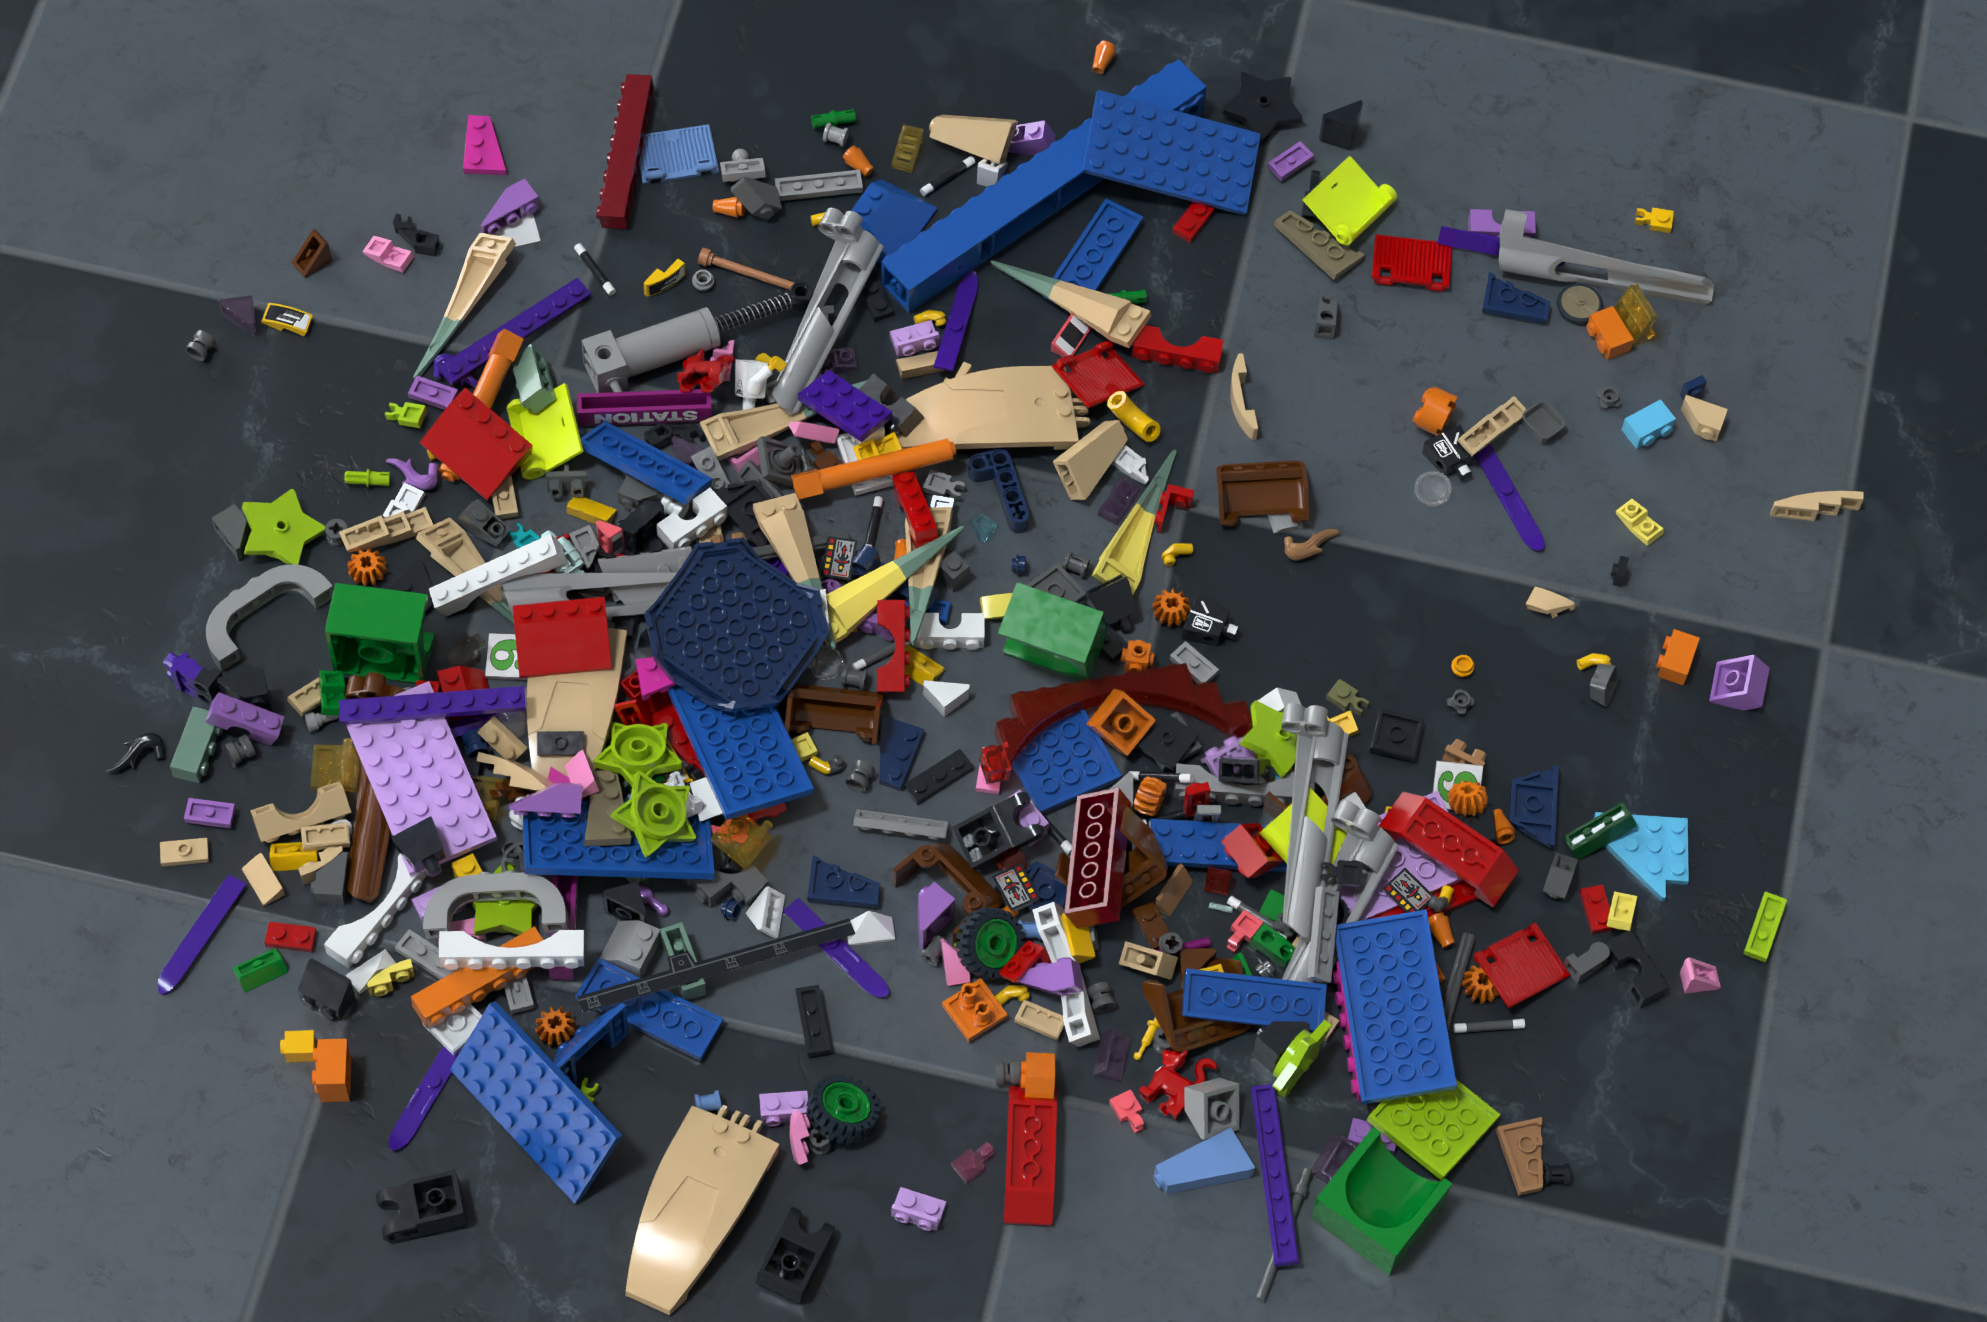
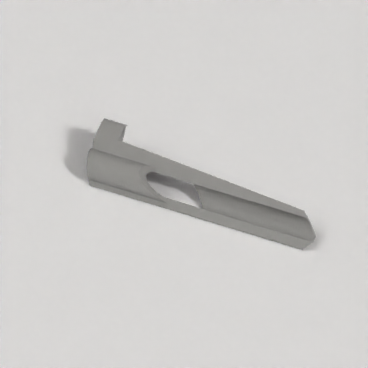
M828 208L818 226L819 231L835 240V243L786 357V366L780 372L771 393L780 408L784 409L788 415L798 413L803 403L798 400V393L816 380L884 249V246L871 233L862 228L863 218L853 211H847L844 215L838 209ZM840 283L848 289L849 295L833 326H831L821 309L826 303L834 285Z
M1505 209L1499 236L1500 271L1556 281L1581 283L1701 305L1712 302L1714 284L1706 277L1636 264L1525 237L1523 234L1527 214L1521 211ZM1561 262L1604 268L1607 270L1608 280L1557 272L1555 268Z
M677 572L529 574L501 583L503 602H508L513 616L514 605L569 600L566 596L569 590L609 587L625 606L606 607L607 617L645 614Z
M1288 703L1284 707L1281 728L1286 732L1297 735L1282 922L1287 927L1292 928L1308 943L1311 941L1316 887H1326L1327 879H1320L1321 874H1328V868L1321 867V863H1329L1335 828L1331 819L1338 808L1349 734L1344 732L1337 724L1328 721V710L1325 707L1313 705L1305 708L1300 704ZM1312 782L1320 785L1328 799L1324 833L1313 821L1305 816L1310 784Z
M1341 800L1331 822L1347 832L1333 865L1337 866L1339 860L1363 862L1361 886L1355 887L1357 902L1346 923L1359 921L1399 845L1394 842L1386 831L1378 826L1381 819L1378 814L1366 808L1360 809L1348 800ZM1335 877L1326 880L1327 888L1340 892L1343 885H1336ZM1300 937L1282 979L1323 984L1307 978L1311 941L1307 943L1304 938ZM1336 940L1334 944L1332 969L1336 961L1338 960Z

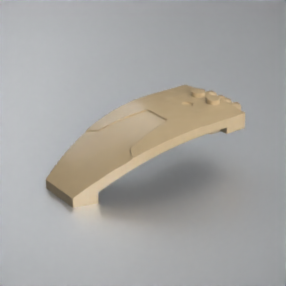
M1052 366L1003 367L955 377L907 398L906 400L924 418L907 437L901 432L896 435L903 449L948 438L949 442H954L956 449L1053 446L1054 450L1069 449L1079 441L1077 428L1088 426L1090 419L1087 417H1075L1086 415L1088 408L1079 398H1073L1078 396L1056 373Z
M608 628L611 670L528 678L527 725L531 767L547 779L550 767L568 777L565 765L574 756H537V731H584L585 756L592 774L594 771H598V768L594 767V759L604 751L611 727L626 652L627 630Z
M726 1105L721 1107L717 1115L694 1106L690 1108L658 1167L640 1217L630 1260L625 1296L668 1315L672 1314L687 1300L688 1292L732 1231L763 1176L769 1170L778 1154L779 1144L758 1134L763 1125L762 1121L758 1120L754 1124L753 1129L749 1130L745 1127L749 1123L750 1116L745 1114L738 1125L741 1112L737 1110L732 1115L730 1121L724 1119L728 1112V1106Z

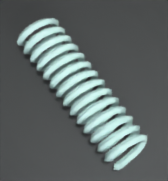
M1210 902L1208 907L1228 913L1233 911L1231 906Z

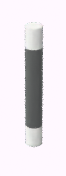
M911 634L910 642H905V646L911 644ZM895 642L853 663V668L861 670L894 653Z
M1233 896L1227 901L1228 905L1241 913L1245 909L1273 929L1272 924L1274 921ZM1275 930L1286 940L1289 938V936H1286L1285 934L1280 933L1278 930Z
M1524 1019L1453 1024L1454 1033L1525 1028Z

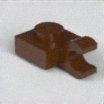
M815 440L810 444L811 449L809 451L816 458L813 461V466L817 470L843 464L832 450L826 453L819 441Z
M507 778L504 782H496L497 790L489 791L493 800H499L508 796L510 802H515L516 798L520 796L526 797L531 795L532 792L530 789L509 786L511 778Z

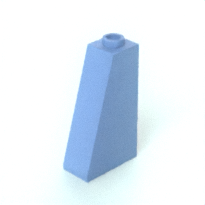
M1229 1128L1156 1165L1153 1179L1159 1189L1163 1188L1166 1194L1247 1179L1253 1176L1255 1166L1232 1128Z

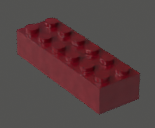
M1120 788L1077 796L1064 913L1076 928L1120 920L1128 839L1120 832L1124 809L1126 807L1131 809L1130 800Z

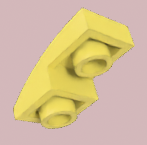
M1633 499L1616 510L1617 516L1626 527L1647 546L1664 534V528L1649 518L1648 510Z
M1013 593L980 597L984 620L1003 619Z
M411 959L393 964L367 982L370 996H384L390 991H394L392 982H404L409 980L410 977H414Z

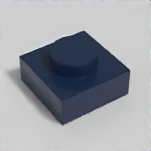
M1703 375L1684 383L1680 394L1683 400L1686 395L1699 398L1704 393L1707 381Z

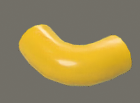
M1118 391L1110 396L1107 406L1132 432L1146 442L1154 441L1159 436V423L1141 411L1125 392Z

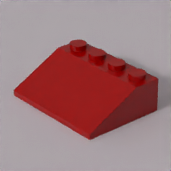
M466 388L448 405L420 441L422 446L487 501L532 454L533 445Z
M605 597L513 606L519 678L612 669Z

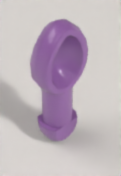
M638 884L643 903L650 905L657 911L658 915L666 916L669 912L667 905L662 904L653 897L651 889L647 886Z

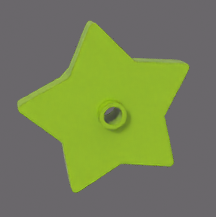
M290 489L272 503L243 502L242 509L252 529L245 547V555H267L280 559L287 565H298L303 546L325 533V526L302 512L294 489Z
M1255 700L1251 705L1253 728L1239 744L1254 751L1258 758L1270 759V766L1283 778L1295 763L1297 735L1286 732L1281 728L1284 712H1278Z
M612 722L611 745L594 759V767L621 774L632 787L634 775L637 771H641L652 778L656 774L681 770L682 761L666 745L667 723L655 726L643 724L626 726Z
M637 771L634 775L631 798L613 811L610 817L635 833L644 857H649L665 842H693L696 839V835L686 817V803L690 787L660 784L643 772Z
M505 863L506 871L514 870L512 865ZM501 865L494 871L493 874L502 873ZM530 900L471 902L470 904L476 910L474 936L494 931L499 933L512 932L520 935L531 929V913L539 905Z
M1323 1020L1312 1034L1307 1030L1301 1031L1280 1058L1273 1072V1076L1277 1080L1272 1087L1278 1090L1277 1094L1284 1099L1302 1074L1317 1059L1320 1046L1332 1024Z

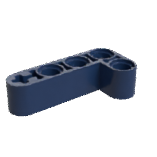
M996 449L973 455L969 460V478L974 482H984L993 479L1009 529L1014 533L1025 532L1028 528L1029 511L1009 453L1003 449Z
M868 545L861 547L851 563L854 580L885 565L880 562V555L877 550ZM907 579L889 598L905 600L910 606L909 582ZM933 587L925 613L930 612L940 596V592L936 587Z

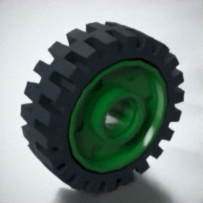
M979 908L977 911L969 913L970 916H966L963 920L966 924H960L958 928L962 933H957L956 936L957 939H960V942L956 943V948L961 949V951L957 952L958 958H962L960 962L962 966H966L968 972L985 978H1000L999 971L1025 944V942H1021V939L1025 938V933L1020 932L1023 929L1022 925L1017 923L1018 919L1012 916V913L999 908Z
M832 1074L830 1077L826 1076L819 1080L807 1101L806 1106L808 1107L806 1112L810 1114L808 1119L810 1122H814L813 1127L815 1130L821 1128L819 1133L822 1136L826 1133L829 1134L827 1139L831 1141L835 1137L837 1138V1143H842L844 1139L846 1144H851L853 1140L855 1143L860 1142L861 1139L864 1140L870 1134L878 1120L880 1107H878L879 1100L875 1099L876 1094L874 1091L869 1093L870 1087L868 1085L861 1086L863 1081L860 1079L854 1082L853 1076L849 1075L847 1079L845 1074H839L838 1078L836 1074Z

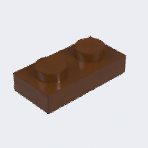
M1151 901L1133 909L1131 914L1150 949L1156 950L1159 949V938L1163 934L1170 932L1156 905ZM1170 939L1166 940L1165 944L1171 945L1173 942Z

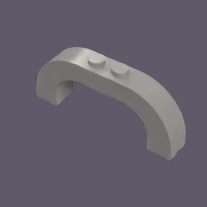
M291 564L272 568L258 577H253L242 588L233 590L228 597L214 608L206 625V639L213 661L223 672L241 660L239 649L229 638L231 629L237 622L276 596L287 592L299 593L305 596L317 609L332 599L334 590L331 583L321 573L310 567Z
M504 871L499 874L481 872L478 875L461 876L442 885L432 895L426 906L423 930L427 939L439 938V931H451L453 915L461 906L471 902L530 900L537 903L542 908V926L545 933L569 930V917L560 892L547 879L536 874L516 873L514 871Z

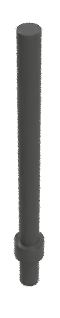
M1303 1168L1299 1182L1294 1185L1292 1191L1291 1207L1293 1222L1301 1201L1306 1198L1308 1192L1307 1185L1312 1174V1170L1308 1168ZM1273 1252L1256 1295V1300L1265 1302L1277 1269L1274 1264Z

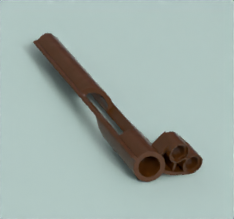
M371 672L366 674V678L356 675L349 677L345 700L394 696L406 690L387 685L386 676ZM361 762L353 838L345 888L355 898L370 903L379 895L391 830Z

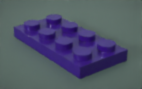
M830 370L798 393V400L860 442H863L893 418L891 410Z

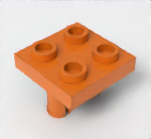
M981 978L973 983H965L961 991L942 1002L943 1009L968 1042L1008 1018L1004 1008Z

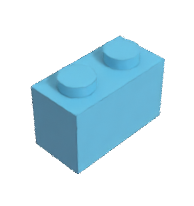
M1660 399L1625 418L1621 430L1634 447L1638 449L1642 446L1647 447L1660 436L1665 437L1673 431L1676 418Z

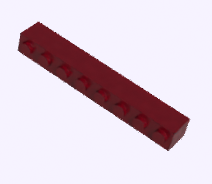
M626 74L625 82L621 84L622 99L618 100L617 111L619 114L614 119L615 134L611 135L610 139L612 149L611 153L608 152L607 154L608 170H605L603 174L605 185L600 190L601 205L597 206L596 218L600 220L602 228H628L654 93L652 75Z

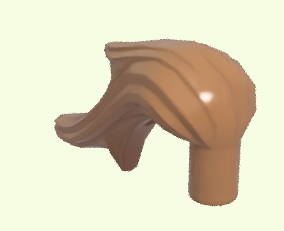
M1326 529L1317 534L1313 532L1312 537L1304 543H1293L1292 537H1285V554L1294 561L1308 558L1322 552V549L1318 547L1340 532L1337 529Z

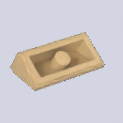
M938 351L896 359L901 380L944 371L934 368Z
M262 853L256 855L242 868L243 873L263 906L285 896L281 884Z

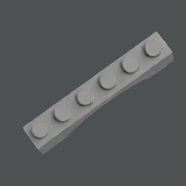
M1176 764L1175 773L1193 774V783L1208 782L1211 789L1209 803L1225 802L1229 805L1242 803L1257 807L1264 805L1266 794L1269 791L1286 806L1292 801L1294 772L1271 783L1241 785L1218 781L1217 777L1208 773L1200 765ZM1174 782V799L1184 801L1185 788L1193 783ZM1312 782V783L1310 784V788H1311L1313 791H1314V783H1315V782Z

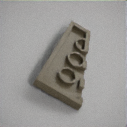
M1291 210L1275 220L1274 226L1333 280L1364 260L1365 254L1360 251L1356 253L1349 249L1350 245H1344L1330 237L1331 234L1315 229L1313 223Z
M606 770L594 771L593 776L599 791L590 796L584 846L630 844L631 834L629 828L610 817L613 811L624 804L618 773Z

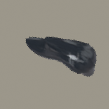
M145 733L124 743L125 746H128L126 755L106 771L116 772L128 766L134 769L137 757L148 748L154 749L155 759H163L162 738L155 733Z

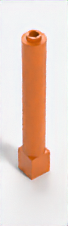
M506 329L498 333L488 355L489 359L473 393L490 409L511 363L514 362L524 338ZM441 464L439 472L442 474L441 477L449 482L460 479L445 464Z
M946 438L820 470L813 469L793 474L791 478L794 491L799 500L823 494L824 491L953 460V455H956V448L954 442H949V439Z

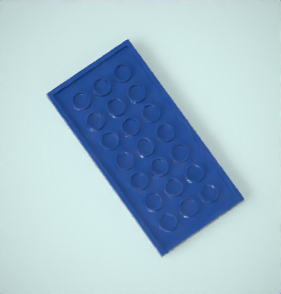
M1098 90L1095 96L1081 172L1245 215L1248 209L1261 134Z
M677 684L669 687L668 695L725 820L814 794L812 783L775 706L728 712L708 706Z
M581 801V814L575 813V817H561V813L552 812L551 816H538L537 812L528 811V815H522L525 874L714 879L710 818L700 822L698 814L688 817L687 819L696 835V839L693 842H665L649 857L645 858L636 835L632 830H630V844L584 846L590 801Z
M1427 909L1336 925L1335 940L1362 1104L1457 1089Z
M496 1001L488 1005L450 1071L574 1204L580 1202L623 1135Z

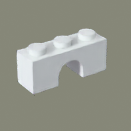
M711 488L692 500L693 512L697 515L694 519L683 520L674 512L657 524V536L669 549L688 547L697 537H703L713 526H718L725 521L727 505Z
M925 613L916 640V647L922 649L945 648L948 650L955 648H967L969 650L984 648V613H962L961 624L954 629H946L940 624L939 613Z

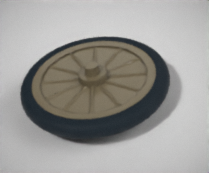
M1577 283L1568 285L1561 290L1557 298V306L1560 313L1566 319L1575 323H1588L1590 314L1602 310L1603 301L1600 294L1594 288L1586 284Z

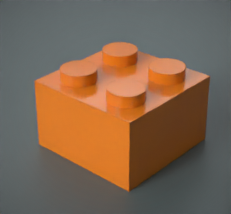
M1114 689L1086 725L1118 753L1128 756L1156 719L1124 691Z
M318 1039L317 1048H313V1062H315L316 1070H312V1085H314L315 1094H319L321 1102H350L352 1057L347 1039Z

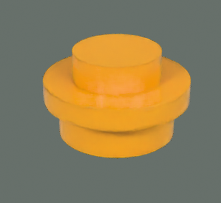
M1460 655L1453 659L1451 669L1455 675L1467 677L1472 674L1474 663L1469 656Z

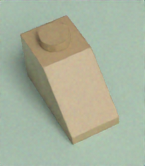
M1686 395L1681 411L1694 433L1706 440L1717 441L1728 409Z
M1125 941L1119 964L1171 980L1178 957Z

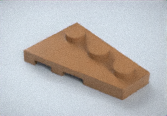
M1542 1117L1496 1128V1133L1518 1196L1538 1192L1543 1188V1160L1541 1159Z

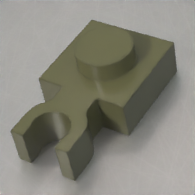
M1341 679L1336 682L1326 697L1328 701L1344 711L1348 706L1351 707L1354 713L1360 717L1363 710L1358 705H1363L1366 708L1369 706L1368 700L1356 697L1358 694L1357 689Z

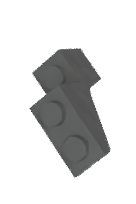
M754 865L737 874H726L714 870L713 880L681 879L687 887L691 886L695 890L698 900L702 903L706 902L710 908L730 892L736 901L743 902L748 907L757 899L764 888L769 886L768 880Z

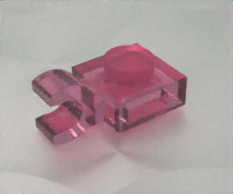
M988 1142L983 1144L975 1154L971 1149H968L952 1161L951 1166L963 1181L968 1183L985 1170L982 1162L994 1154L992 1152L994 1149Z

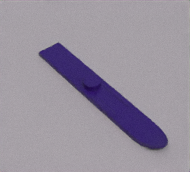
M1441 226L1437 244L1499 256V237ZM1561 262L1557 266H1563L1565 262Z
M973 270L964 275L958 286L934 363V368L947 371H953L978 290V278Z
M1489 444L1474 456L1521 539L1532 550L1542 551L1545 545L1544 538L1494 449Z
M228 874L163 968L158 980L160 995H166L179 984L246 887V883Z
M799 898L783 910V913L802 931L826 925ZM841 938L817 945L868 994L877 998H885L889 995L888 986L880 975Z
M444 1046L442 1047L395 1124L388 1141L390 1150H401L413 1139L452 1074L450 1068L459 1053L453 1056Z

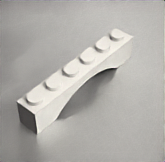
M550 534L431 587L429 591L434 608L446 617L466 608L476 597L498 584L524 575L547 572L567 563L561 543Z
M399 854L396 879L385 900L364 918L339 926L324 944L326 954L348 969L353 963H358L367 946L375 943L378 933L382 928H387L390 925L393 915L397 910L400 911L405 907L408 897L419 890L423 879L427 875L430 876L427 870L410 877L403 858Z
M1055 902L1033 909L1038 932L1052 963L1057 962V959L1063 957H1070L1076 961L1070 954L1061 918L1064 909ZM1083 976L1082 992L1061 996L1063 1021L1069 1042L1078 1047L1100 1039Z
M559 930L551 937L539 943L516 948L496 947L472 938L464 931H439L440 968L455 970L459 967H469L474 970L481 969L482 967H493L495 969H505L506 967H517L519 969L542 967L544 969L565 966L566 968L574 969L584 966V930Z

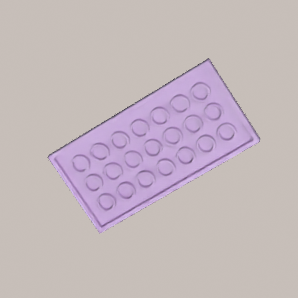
M428 681L394 696L434 693ZM445 717L346 725L393 836L431 816L446 856L443 860L439 861V864L498 840ZM403 858L410 877L426 870L415 872Z

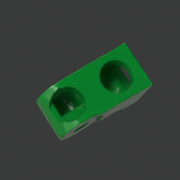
M1265 923L1253 936L1248 945L1254 951L1259 950L1280 967L1287 966L1295 950L1291 943Z

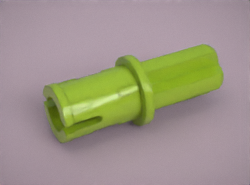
M367 469V472H345V483L366 484V487H369V485L389 486L390 472H375Z

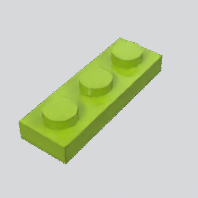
M1765 891L1743 955L1766 962L1787 899Z

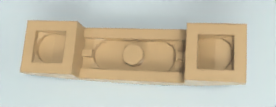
M1241 353L1236 358L1230 386L1231 405L1242 430L1251 440H1256L1258 426L1255 411L1245 410L1240 385L1245 383L1247 374L1244 356Z

